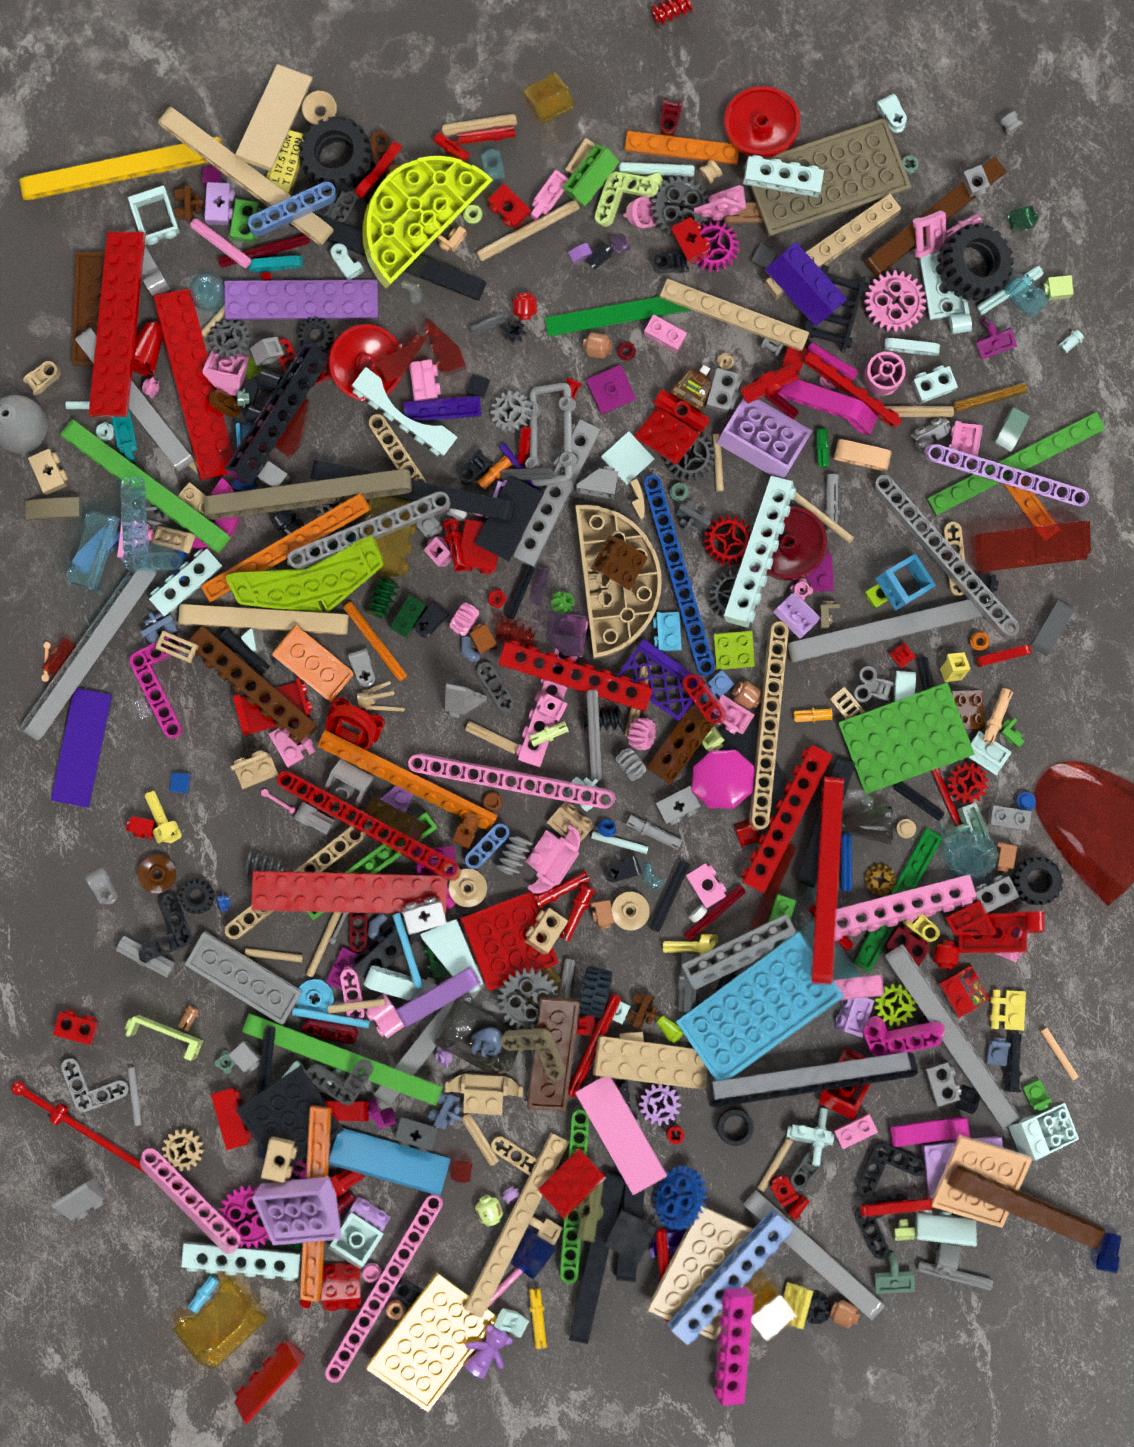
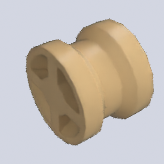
M712 159L708 161V165L699 168L701 175L709 184L714 181V178L722 175L719 166Z

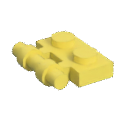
M993 990V997L990 999V1003H992V1015H990L989 1019L991 1021V1028L999 1029V1021H1004V1029L1024 1030L1026 992L1005 990V998H1000L1001 990ZM1000 1004H1005L1004 1015H999Z

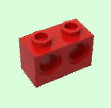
M67 1009L65 1012H59L53 1032L54 1036L93 1045L99 1022L95 1021V1017L84 1015V1017L76 1016L77 1012ZM65 1019H69L72 1022L70 1029L64 1028L63 1022ZM84 1024L90 1026V1033L88 1035L82 1032Z

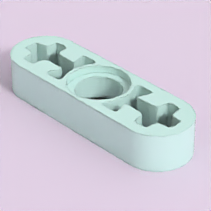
M886 338L884 349L895 352L937 356L939 355L940 345L930 342Z

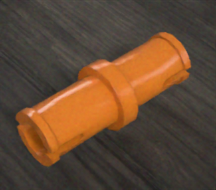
M504 455L493 467L490 466L488 468L489 471L477 480V483L486 490L496 479L499 480L501 478L502 470H507L513 464Z

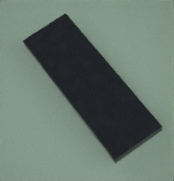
M751 720L743 734L739 732L733 734L725 728L719 731L724 739L722 742L724 749L738 751L755 768L758 729L753 720ZM763 741V747L767 750H770L766 742ZM762 759L760 762L761 766L768 769V760ZM776 759L770 817H775L778 811L775 807L779 799H784L786 793L783 791L788 783ZM764 778L759 779V785L762 788L767 787V781ZM791 796L789 803L792 806H797L799 800L797 797ZM757 798L758 806H765L764 798ZM782 813L780 819L783 823L787 824L790 821V816L787 813Z

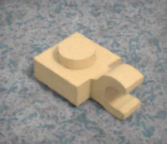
M532 1216L529 1223L539 1229L537 1236L552 1245L555 1244L564 1229L548 1218L542 1222L535 1216Z

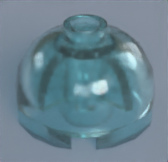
M210 273L200 274L194 278L190 284L189 294L195 307L204 312H214L224 305L225 284L221 278Z

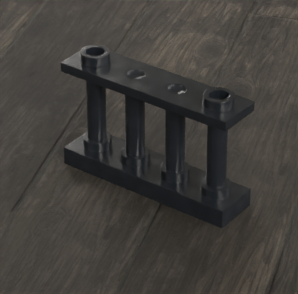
M822 265L821 270L833 284L857 290L858 292L855 301L847 299L841 304V306L853 309L850 319L832 314L824 319V321L848 327L845 338L816 330L807 318L804 331L809 332L806 343L809 342L810 338H819L843 345L841 353H845L847 348H851L853 338L850 337L861 295H865L868 283H865V276H862L860 283L832 276L831 273H828L829 267Z

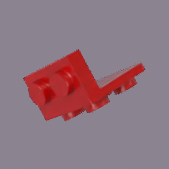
M351 1263L323 1265L321 1289L323 1310L333 1312L338 1309L356 1310L357 1308H362L360 1269Z

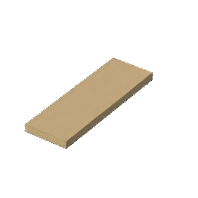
M277 64L235 154L236 159L269 171L272 170L312 83L313 77Z

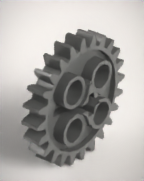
M679 175L675 177V181L673 177H669L668 182L663 180L661 182L662 186L658 185V192L654 195L655 199L649 200L650 203L654 204V206L649 208V210L654 211V214L650 217L657 219L654 225L660 223L659 231L666 229L665 235L672 232V238H675L671 227L684 221V214L692 217L694 222L698 221L700 226L701 222L708 221L706 217L686 209L708 204L705 203V200L709 198V196H703V193L706 191L705 189L699 190L701 184L694 185V179L687 182V176L683 177L682 180ZM670 191L675 193V200H672L669 197ZM688 195L693 197V204H690L687 201ZM664 202L674 206H666L664 205ZM666 210H670L672 212V219H669L666 216Z
M524 967L521 974L518 970H515L516 976L508 974L510 980H503L506 986H499L503 993L497 994V997L502 999L497 1004L498 1006H503L499 1010L500 1013L506 1012L503 1017L504 1020L510 1018V1025L516 1022L517 1029L523 1025L524 1030H527L528 1026L535 1029L539 1008L530 1001L526 1003L524 996L514 990L516 988L519 989L527 997L532 995V1000L540 1005V1001L537 999L538 994L543 992L547 994V998H556L560 996V993L554 992L558 986H551L554 979L547 980L548 973L541 976V969L534 973L533 967H531L529 972ZM525 981L532 983L531 988L528 990L521 988L522 983ZM513 997L520 998V1003L516 1006L510 1004V1000ZM529 1008L536 1010L535 1015L532 1017H528L525 1014Z

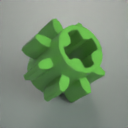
M559 591L553 595L554 599L551 600V607L554 612L563 615L573 611L571 607L575 604L574 598L570 593Z

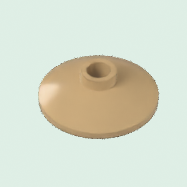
M462 869L460 877L455 881L449 882V894L452 900L462 907L476 906L486 896V880L476 870ZM465 885H469L471 887L470 892L464 891Z
M636 892L622 893L612 904L613 920L622 929H639L649 918L650 909L648 902L642 895ZM627 908L632 909L631 915L626 913Z

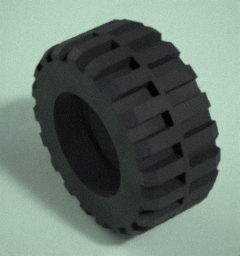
M331 116L326 121H323V119L318 120L316 126L312 124L309 127V133L305 132L303 134L304 142H300V152L298 153L300 164L309 181H312L314 186L323 182H330L334 185L336 194H339L341 190L347 193L350 192L349 188L354 187L356 189L359 182L367 177L366 173H371V164L374 162L373 150L367 134L364 133L360 125L356 126L355 121L351 119L346 121L345 117L340 116L338 119H334V116ZM335 142H344L352 146L353 155L344 166L327 168L320 164L319 157L326 146Z
M977 223L960 228L950 235L939 249L940 254L937 255V262H940V264L937 266V269L942 274L940 276L941 281H945L947 284L946 288L949 291L952 289L955 296L960 297L962 295L964 300L969 301L972 299L973 301H979L988 298L1003 288L1010 280L1009 276L1013 273L1011 266L1014 264V258H1011L1013 253L1011 247L1008 248L1007 246L1009 242L1006 238L1003 239L1001 237V233L998 230L993 231V227L988 225L984 227L983 224ZM965 248H973L982 254L987 264L986 277L976 276L968 270L963 258Z

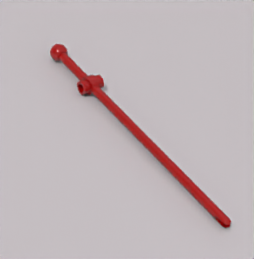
M16 1081L11 1087V1092L14 1095H22L49 1112L51 1115L49 1121L59 1126L61 1122H65L146 1174L140 1167L139 1160L68 1116L67 1111L69 1108L66 1105L59 1103L57 1107L52 1106L27 1090L22 1081ZM175 1184V1185H172V1188L175 1189V1190H180V1189H181V1188H180L178 1185H176V1184ZM191 1198L185 1199L191 1204H194V1201Z

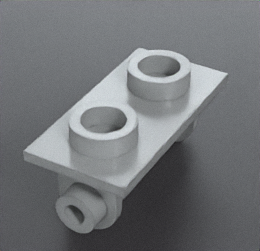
M938 417L932 420L930 425L917 428L910 437L916 440L915 445L918 449H923L934 442L932 435H935L936 440H939L948 435L952 429L948 424L950 423L949 420L944 417Z

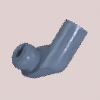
M461 637V654L469 662H478L481 656L479 652H475L470 647L471 637Z
M384 913L378 914L369 922L368 936L372 940L380 935L379 927L388 919Z

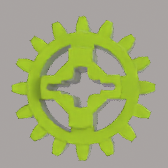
M891 984L890 989L884 986V996L874 999V1001L878 1002L874 1009L880 1010L876 1015H883V1021L885 1022L888 1019L889 1025H892L895 1021L897 1026H900L901 1020L907 1023V1017L913 1018L910 1012L916 1011L912 1007V1004H915L916 1001L911 1000L912 995L907 993V988L902 990L901 984H898L897 988H895L894 984ZM894 992L891 998L885 999L886 995ZM902 994L906 997L908 1004H905L901 999ZM897 999V1003H899L900 1006L896 1007L895 1010H893L894 1008L893 1006H891V1002H895V1000ZM883 1005L887 1006L889 1016L884 1012ZM902 1010L906 1011L902 1016L897 1017L899 1012Z

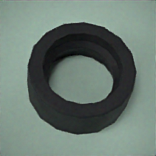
M736 1108L723 1112L716 1126L722 1141L732 1146H740L748 1142L754 1130L753 1121L748 1113ZM731 1116H740L746 1122V1132L740 1138H730L724 1132V1123Z

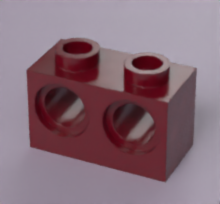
M904 926L902 928L896 927L887 940L885 947L893 951L899 947L895 941L896 937L900 934L905 937L903 946L919 967L931 949L927 946L929 942L921 937L916 939L911 935L912 931ZM915 945L921 948L919 956L912 954V948Z

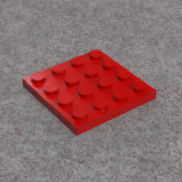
M532 892L460 919L487 991L505 985L503 980H510L508 974L516 976L515 970H518L521 974L524 967L527 972L533 967L534 973H536L539 969L544 970L559 964L553 947L547 954L543 955L524 942L527 938L525 936L526 932L531 926H535L537 923L535 919L539 914ZM538 933L536 935V940L539 943H542L543 936Z

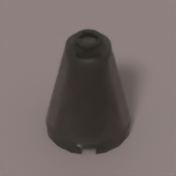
M884 806L846 814L845 818H842L841 830H844L845 834L884 844H892L894 820L890 816L893 814V807Z

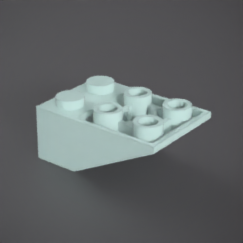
M1065 1103L1021 1119L1008 1126L1018 1152L1030 1156L1032 1161L1079 1140Z

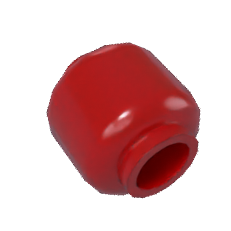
M531 292L516 293L517 296L512 299L513 315L520 317V320H531V316L536 315L538 312L537 298Z
M943 941V944L936 945L933 961L938 964V968L953 970V967L958 965L960 949L954 946L955 942Z

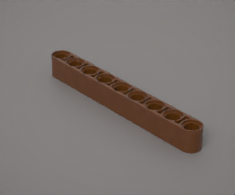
M995 156L982 166L990 186L1007 172ZM972 180V184L974 186H981L979 180ZM962 182L918 218L943 211L946 215V221H948L974 200L976 196L969 197L964 182ZM913 222L865 261L877 277L916 247V234ZM926 226L923 227V240L926 238Z
M960 1165L955 1166L947 1180V1184L957 1191L1094 1249L1098 1247L1106 1232L1101 1226Z

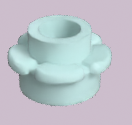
M104 422L97 427L96 434L102 441L111 440L114 436V428L111 424Z

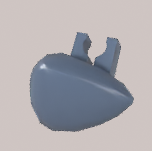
M484 1028L475 1032L471 1036L475 1043L472 1047V1053L476 1054L478 1050H481L484 1057L486 1054L497 1056L502 1049L500 1042L502 1033L496 1028Z

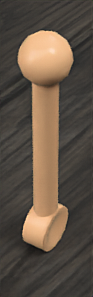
M49 642L43 644L45 659L44 674L41 678L44 682L50 680L48 675V656L51 644Z

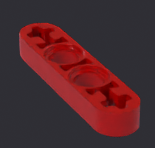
M921 1198L861 1205L859 1209L860 1216L867 1217L935 1209V1207L931 1206L932 1198Z

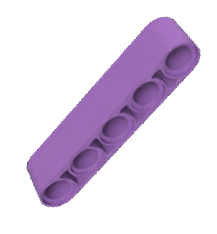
M470 966L402 1005L395 1012L404 1026L408 1027L481 984V981Z

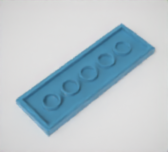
M345 1128L337 1135L328 1164L438 1196L441 1195L451 1161L450 1158L422 1152L415 1148L405 1147Z

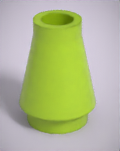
M664 1015L656 1022V1025L661 1029L669 1042L672 1041L675 1044L684 1035L681 1028Z

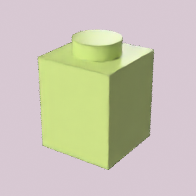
M1072 276L1048 278L1046 284L1043 285L1044 295H1047V299L1071 298L1074 294Z

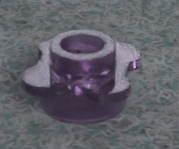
M612 235L610 237L612 242L611 248L615 252L623 253L625 250H630L631 245L628 244L625 235Z

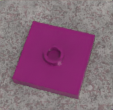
M621 365L586 380L601 415L636 400Z

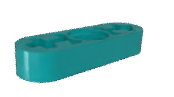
M284 256L251 259L248 270L250 272L299 269L303 268V257Z

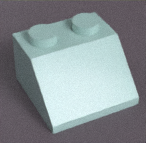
M351 1213L341 1228V1239L333 1240L328 1249L359 1269H362L382 1238L383 1233Z

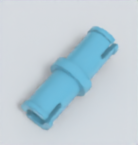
M210 1274L203 1286L197 1289L196 1296L188 1305V1308L193 1312L198 1313L205 1301L211 1298L212 1291L220 1282L215 1275Z

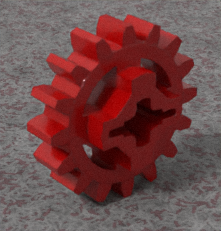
M965 762L962 765L963 768L959 765L955 766L957 771L951 770L950 773L953 776L947 778L948 781H951L947 788H952L949 794H955L956 801L961 798L962 804H965L967 800L970 804H973L974 798L976 801H980L979 795L985 796L986 793L983 790L989 789V786L985 785V782L989 781L988 778H984L986 771L980 772L981 766L974 768V763H971L968 767ZM967 770L964 777H957L962 771ZM975 773L978 775L980 782L974 777ZM969 778V782L972 783V786H968V788H966L967 785L964 784V781L968 780ZM956 785H959L961 788V793L957 790ZM973 789H979L976 794L969 796Z

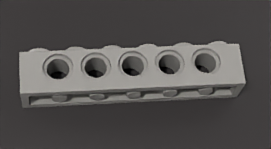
M786 914L682 964L689 982L696 990L768 955L797 932L789 916Z

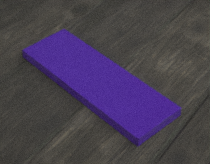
M78 688L73 692L51 797L52 801L90 808L113 695Z

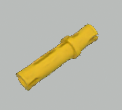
M532 1288L529 1289L531 1303L529 1312H532L535 1349H541V1347H547L543 1317L545 1308L542 1305L541 1288H535V1290Z

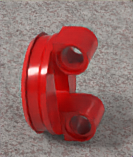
M337 698L331 705L325 726L326 731L367 750L373 742L377 743L385 726V720L379 715L370 716L364 710L351 705L345 698ZM346 722L360 729L361 732L357 735L343 728L342 725Z

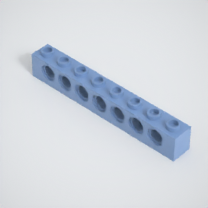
M771 1209L667 1323L671 1331L687 1345L695 1341L702 1329L709 1326L712 1318L723 1310L721 1299L724 1297V1289L741 1288L743 1284L748 1283L752 1274L764 1265L765 1260L777 1251L782 1241L790 1237L793 1227L774 1209ZM775 1231L772 1237H768L770 1232ZM761 1246V1249L755 1252V1248ZM748 1260L747 1265L741 1266L744 1261ZM731 1275H735L733 1280L728 1281ZM722 1289L719 1295H715L717 1290ZM705 1304H709L707 1309L702 1310ZM691 1319H696L693 1324H688Z

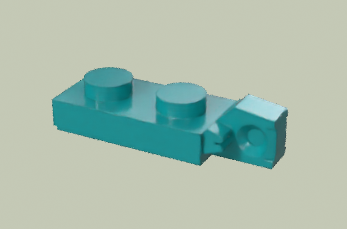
M129 409L128 417L111 418L120 453H125L126 459L134 462V451L138 450V445Z

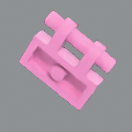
M299 721L291 723L294 728L299 725ZM277 729L271 732L269 736L288 768L305 759L301 751L306 749L309 755L316 752L312 739H308L303 745L300 744L298 746L288 737L290 734L285 729L283 731Z

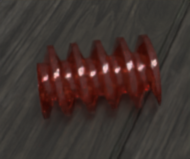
M502 615L495 630L496 639L499 640L503 636V642H507L510 638V640L521 643L520 647L523 644L526 649H528V646H532L537 630L532 633L531 626L525 630V624L518 628V621L511 625L510 618L503 622Z

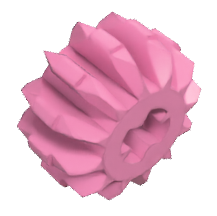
M463 603L451 620L450 628L458 635L465 636L478 618L479 610L471 604Z
M635 718L633 723L630 724V730H628L629 735L627 738L629 739V745L637 750L650 749L651 745L654 744V738H656L655 733L657 730L655 729V723L648 718Z

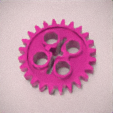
M249 1185L247 1190L244 1186H241L240 1192L234 1189V1196L230 1193L227 1194L229 1201L223 1200L222 1203L225 1207L219 1208L223 1212L221 1217L240 1235V1248L244 1244H247L248 1249L251 1248L252 1244L258 1248L259 1241L265 1245V1238L270 1240L265 1226L258 1222L259 1214L255 1215L252 1221L248 1219L242 1224L235 1226L236 1222L245 1218L248 1214L257 1211V1208L249 1206V1200L253 1197L259 1186L255 1190L252 1189V1185ZM234 1208L241 1211L240 1218H235L232 1215ZM243 1225L249 1226L251 1230L249 1235L242 1233L241 1228Z

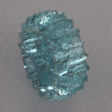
M965 831L963 836L957 834L956 838H951L950 843L946 846L945 861L950 871L953 870L955 875L960 874V877L970 875V877L975 876L978 880L979 875L985 877L986 872L991 873L992 868H995L998 859L997 848L994 846L993 840H989L988 835L982 837L981 832L976 835L974 831L971 834H967ZM986 854V857L980 861L983 858L982 856Z

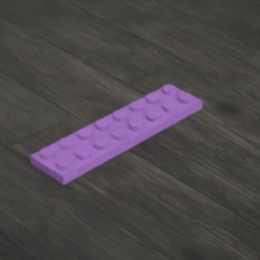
M377 280L225 281L226 320H308L309 318L315 319V317L319 319H378Z

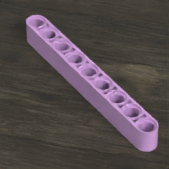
M931 444L924 450L925 458L931 462L1073 506H1084L1089 501V495L1083 489L942 445ZM933 448L938 450L936 458H932L930 454ZM952 453L956 455V461L953 464L949 462V456ZM969 459H972L974 461V467L972 469H968L967 467V461ZM988 464L992 467L990 475L985 473V467ZM1006 470L1010 472L1008 480L1003 479V473ZM1023 476L1028 478V483L1025 486L1021 484ZM1044 481L1046 484V488L1044 491L1041 492L1039 490V484L1040 482ZM1059 487H1062L1064 490V494L1061 497L1057 495ZM1079 492L1082 498L1081 501L1077 503L1075 501V495Z

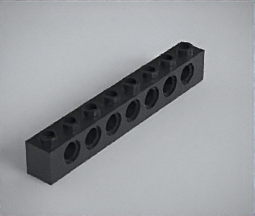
M304 343L224 468L237 481L250 485L256 478V474L261 466L265 464L270 452L276 447L280 436L286 431L287 425L296 415L301 403L305 401L310 389L316 384V380L321 372L326 368L328 357L316 345Z

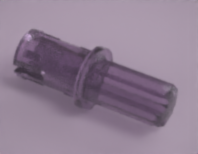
M538 567L536 581L533 583L532 604H542L545 588H548L546 584L551 569Z

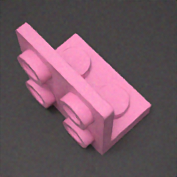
M739 185L710 195L708 198L709 203L694 208V213L700 214L702 217L712 218L715 221L722 220L726 215L738 214L739 211L746 209L744 187Z

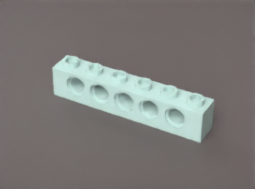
M186 1241L183 1247L182 1267L192 1272H197L198 1269H206V1273L225 1271L226 1275H237V1272L244 1273V1276L256 1277V1274L264 1275L263 1278L275 1279V1276H281L283 1280L294 1281L295 1278L300 1276L302 1252L253 1247L248 1249L247 1247L240 1248L238 1246L234 1253L227 1254L216 1244ZM200 1253L207 1255L208 1261L206 1263H202L199 1260L198 1256ZM224 1255L227 1258V1264H220L218 1256ZM244 1257L247 1262L246 1266L238 1265L237 1258ZM260 1258L265 1260L266 1267L259 1268L256 1265V1260ZM276 1261H283L285 1269H277L275 1266Z

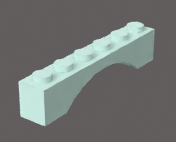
M366 367L351 386L354 389L352 392L359 398L365 397L369 400L368 404L375 410L381 409L384 412L383 416L391 422L393 420L400 424L398 427L405 433L411 432L415 435L414 440L421 445L424 443L430 447L429 451L437 457L439 455L444 456L458 438L444 426L425 425L404 416L388 399L381 378Z

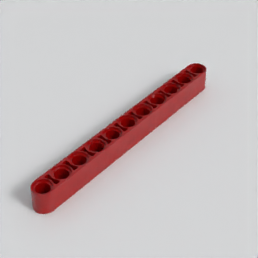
M288 771L281 772L278 775L277 783L285 792L447 880L455 881L460 877L461 869L453 860ZM291 778V783L284 786V781ZM303 787H307V792L300 794V790ZM319 796H324L322 802L316 803V799ZM339 804V810L332 812L333 806ZM352 813H356V818L352 821H349V815ZM372 822V827L365 830L366 823ZM384 831H389L388 837L382 839L381 834ZM400 840H405L403 847H397ZM422 849V853L415 857L414 851ZM437 857L439 859L436 865H430V861L433 858ZM452 866L455 867V872L448 875L447 869Z
M825 776L822 787L811 983L831 985L833 978L844 778Z

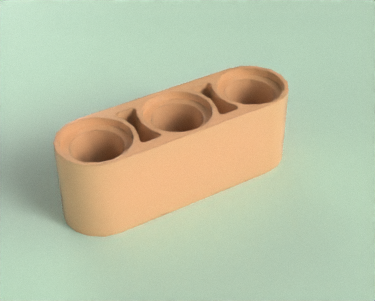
M838 439L834 459L876 470L888 471L892 451Z

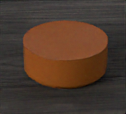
M488 793L483 799V805L488 811H498L502 806V798L497 793Z

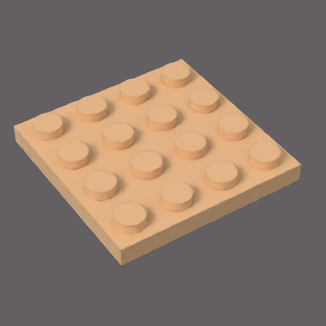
M959 1135L933 1195L931 1206L1003 1228L1009 1212L953 1189L947 1184V1180L955 1166L960 1165L1019 1191L1032 1159L1030 1156Z

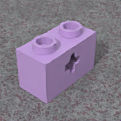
M207 182L205 221L207 224L230 225V220L233 219L234 209L231 208V201L235 200V190L232 189L230 183ZM220 201H223L224 204H221V207H218L217 204H219Z

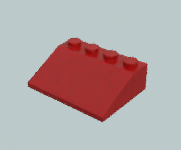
M289 1340L285 1344L281 1342L274 1350L276 1354L272 1358L268 1356L261 1364L263 1369L259 1373L255 1371L248 1379L250 1383L245 1388L242 1385L235 1393L237 1398L234 1403L246 1425L303 1361L305 1354Z

